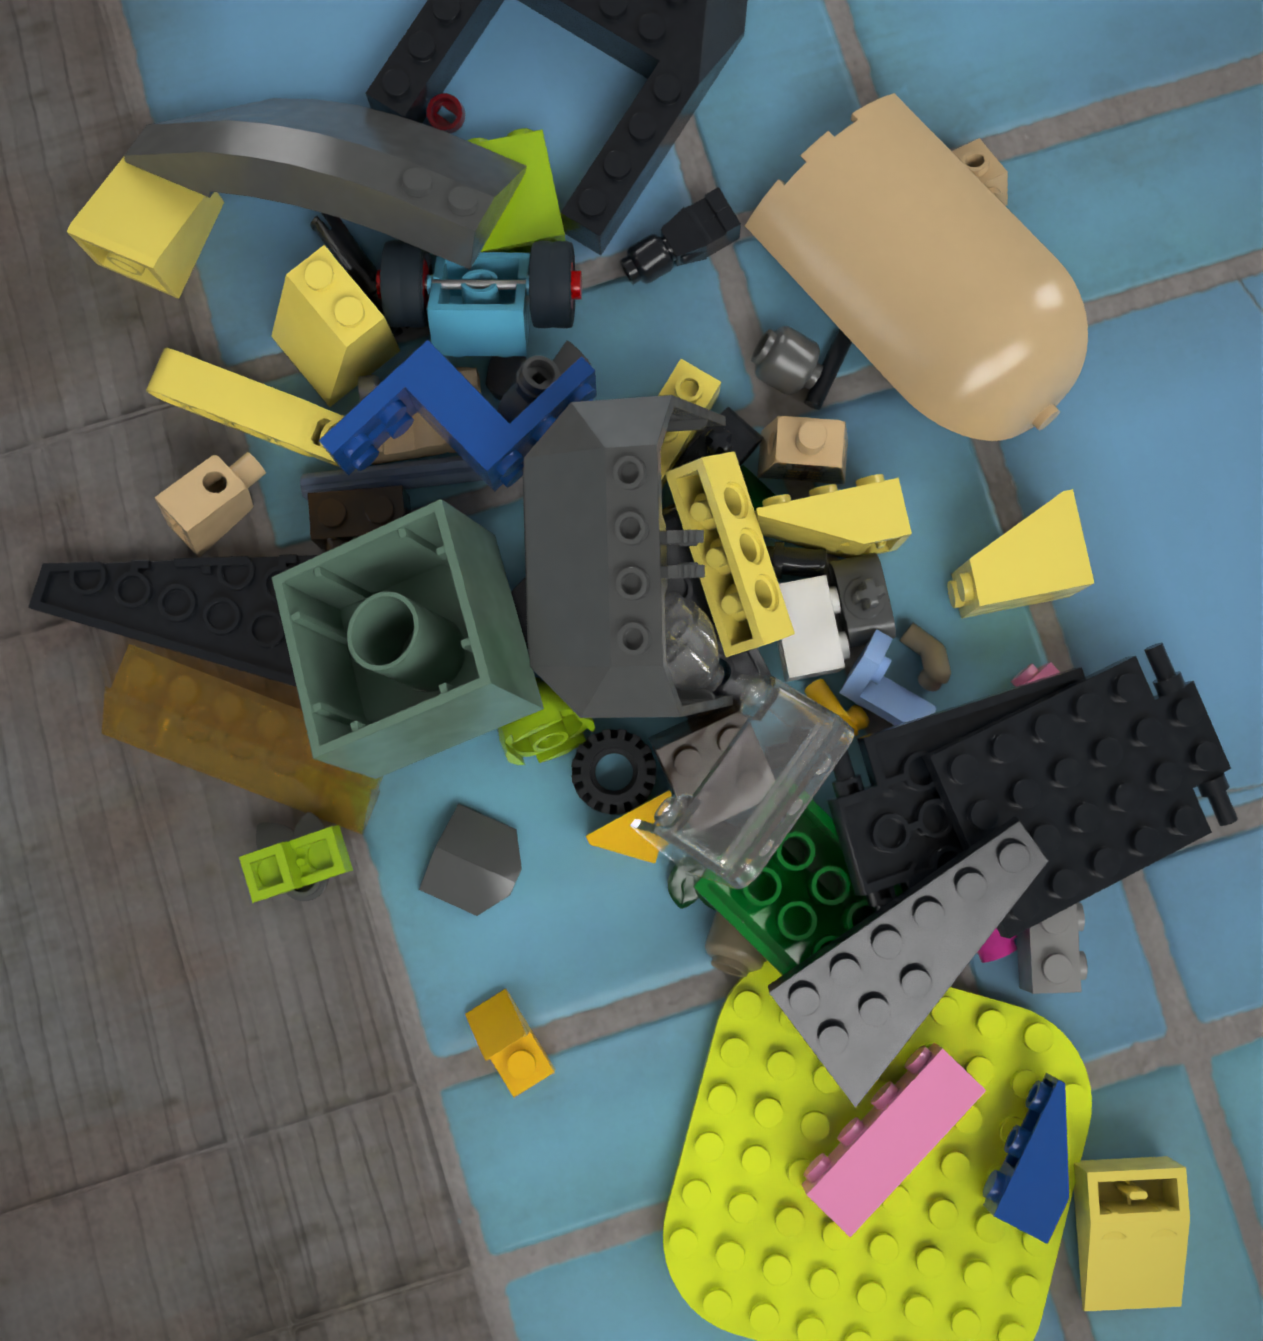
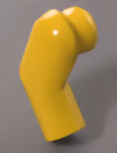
M824 679L815 680L806 687L804 692L821 718L844 736H858V731L868 727L870 721L863 708L853 705L849 710L845 711Z

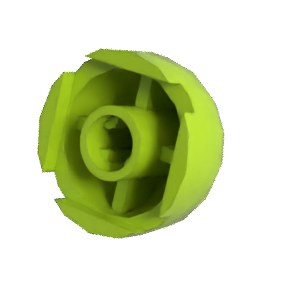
M535 677L544 709L497 728L499 740L508 762L516 765H526L523 757L536 755L538 762L541 763L565 755L586 741L583 732L587 728L592 733L595 729L592 718H580L544 680Z

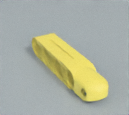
M170 348L163 349L146 389L149 394L164 402L293 452L314 457L340 467L319 440L345 416Z

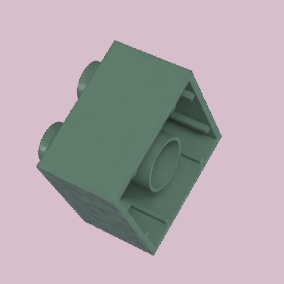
M442 499L272 577L312 756L315 760L377 779L544 709L535 675L530 667V657L496 537L493 533Z

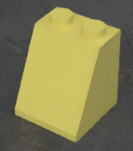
M123 157L70 223L67 233L96 264L179 299L222 209L224 201L217 192H214L210 198L130 165L125 162Z
M325 245L286 274L271 337L326 404L331 407L358 385L359 376L371 375L401 350L385 317Z
M1073 489L1058 494L979 551L951 574L952 580L948 581L947 584L949 600L953 608H959L961 619L1068 598L1094 584Z

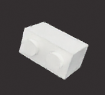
M826 575L780 583L779 587L795 632L794 635L777 641L785 682L837 673L845 668L844 660L850 659V648L845 631L838 632L834 614L841 612L836 586H828Z

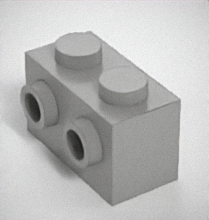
M1078 902L1017 934L1020 989L1032 994L1082 992L1081 980H1086L1088 972L1086 955L1084 951H1079L1078 931H1083L1085 926V914L1082 903Z

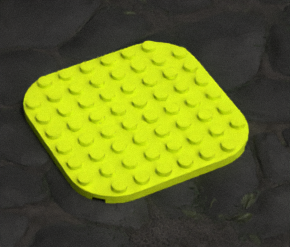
M766 960L761 969L748 972L747 977H741L726 996L716 1021L663 1220V1247L666 1264L682 1298L699 1316L712 1325L727 1332L757 1341H1033L1042 1319L1075 1186L1074 1163L1081 1162L1092 1114V1095L1089 1077L1085 1065L1072 1042L1053 1023L1033 1011L950 987L855 1108L770 995L768 985L782 975ZM933 1043H936L960 1064L986 1092L862 1226L849 1237L806 1195L802 1183L807 1178L803 1174L817 1156L824 1153L828 1157L841 1143L837 1137L852 1119L858 1117L862 1120L874 1107L871 1104V1100L883 1085L889 1081L895 1085L908 1071L904 1065L918 1048L923 1045L929 1048ZM1046 1073L1065 1083L1069 1200L1048 1244L994 1217L983 1206L986 1200L983 1197L985 1183L992 1171L995 1169L1000 1170L1008 1154L1004 1151L1007 1137L1015 1125L1021 1126L1029 1110L1026 1107L1029 1091L1036 1081H1043Z

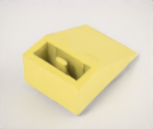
M883 474L863 477L855 481L856 487L839 491L836 484L817 487L809 491L810 497L791 501L790 495L771 497L762 501L763 507L757 508L755 512L764 537L809 549L824 548L826 553L843 558H851L873 552L881 554L895 551L908 539L912 531L899 477L885 480Z
M1168 1156L1081 1160L1080 1163H1074V1202L1082 1310L1103 1311L1181 1307L1190 1226L1186 1167Z

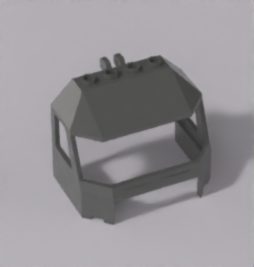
M673 395L571 402L524 457L522 471L527 640L530 667L580 718L683 717L733 705V695L715 696L708 689L676 690L666 660L665 593L668 586L667 579L704 578L705 565H699L697 562H684L679 565L667 566L666 545L697 546L698 543H704V530L666 531V524L662 515V444L666 432L726 426L724 415Z

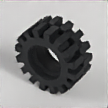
M605 729L602 732L587 737V740L580 744L576 750L577 752L571 765L572 783L579 797L592 809L610 815L627 813L644 803L652 792L656 780V762L649 746L636 734H631L623 729ZM613 753L626 757L633 769L632 779L629 784L623 789L616 791L602 787L595 775L599 760Z

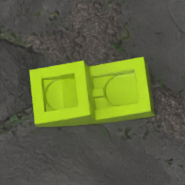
M339 825L331 826L290 841L280 842L239 857L252 903L353 871Z

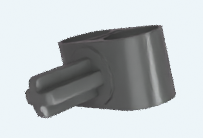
M873 552L829 562L831 586H836L841 607V612L838 615L842 631H845L849 648L866 645L876 629L894 639L896 637L895 621L883 569L877 553Z

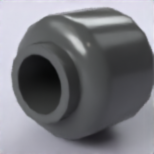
M782 326L776 331L771 329L766 331L758 342L751 361L756 364V377L786 395H794L803 387L808 390L811 389L823 370V365L818 363L820 357L819 345L789 326Z

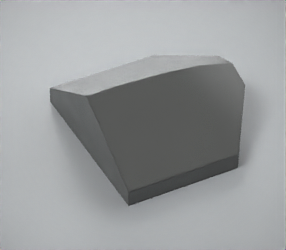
M458 803L435 846L419 890L473 915H480L510 896L520 875L522 866L517 829Z

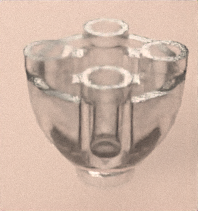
M676 591L669 592L665 595L666 660L676 690L708 689L713 692L721 684L724 677V668L719 664L718 641L714 627L707 615L691 598H684Z

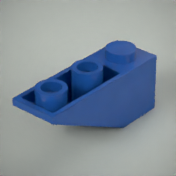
M1046 1073L1043 1081H1036L1029 1091L1026 1099V1107L1029 1110L1021 1126L1015 1125L1007 1137L1004 1151L1008 1154L1000 1170L995 1169L992 1171L985 1183L983 1197L986 1200L983 1206L994 1217L1048 1244L1069 1200L1065 1083Z

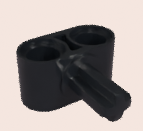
M727 407L720 413L726 418V426L707 427L679 458L672 470L701 457L735 451L739 466L741 467L757 449L764 437L730 407Z

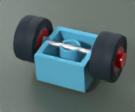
M391 240L385 242L383 247L380 270L377 271L376 288L388 325L390 327L409 326L412 328H422L429 324L431 343L443 356H527L531 320L536 328L554 327L567 329L573 326L575 300L582 299V271L575 270V255L572 242L536 241L533 242L530 253L480 252L471 269L437 256L434 274L432 275L430 252L401 240Z

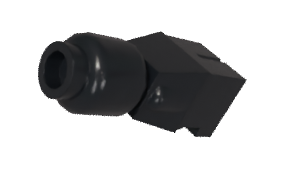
M717 187L705 194V197L686 208L683 207L669 222L662 226L661 237L657 234H650L631 245L627 250V256L620 260V264L632 285L639 281L645 284L651 283L670 272L674 266L673 261L677 266L705 260L710 255L740 239L741 223L720 188Z

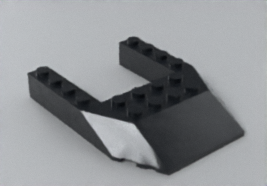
M427 0L365 94L370 108L423 123L427 117V106L430 100L444 92L504 0ZM518 0L647 78L642 89L562 209L561 218L566 235L597 254L602 255L744 37L748 0Z

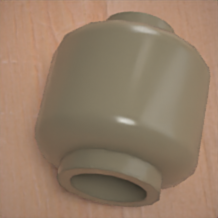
M717 911L705 941L706 953L712 958L711 965L720 971L738 977H747L748 972L761 969L765 958Z

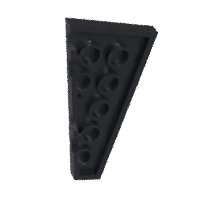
M286 554L276 557L177 558L166 561L131 560V562L102 563L100 561L43 563L28 608L297 687L272 577L319 555L298 556L297 554Z

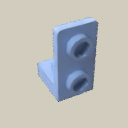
M876 629L853 664L839 693L852 700L858 706L866 708L887 720L894 726L935 713V705L884 676L892 661L885 654L893 638Z

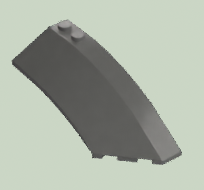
M272 98L148 124L124 155L126 163L209 198L214 192L249 196L295 205L336 216L385 233L468 269H471L527 169V166L440 129L359 105L318 99Z

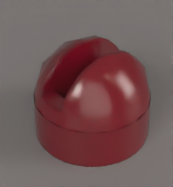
M441 93L430 100L427 106V118L434 128L447 133H454L463 126L465 109L455 96ZM442 106L456 116L453 123L437 114Z

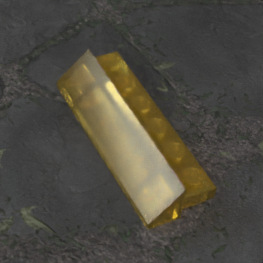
M131 644L128 645L111 688L105 686L102 719L103 735L302 812H312L320 819L356 833L364 834L380 794L378 788L383 776L374 779L313 759L302 710Z

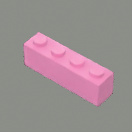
M933 1043L929 1048H926L924 1045L918 1048L904 1065L908 1071L895 1085L891 1081L883 1085L872 1098L871 1104L874 1107L862 1120L858 1117L852 1119L837 1137L841 1143L828 1157L824 1153L817 1156L803 1174L807 1178L802 1183L806 1195L849 1237L862 1226L986 1092L960 1064L936 1043Z

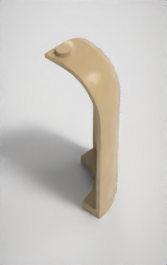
M895 93L881 97L852 113L850 119L853 124L835 137L827 131L800 155L806 163L786 184L780 179L775 182L754 210L745 227L890 384L927 418L952 432L986 441L1011 439L1033 427H1036L1039 431L1044 429L1060 413L1056 406L1075 384L1087 353V316L1083 300L1073 278L1060 261Z

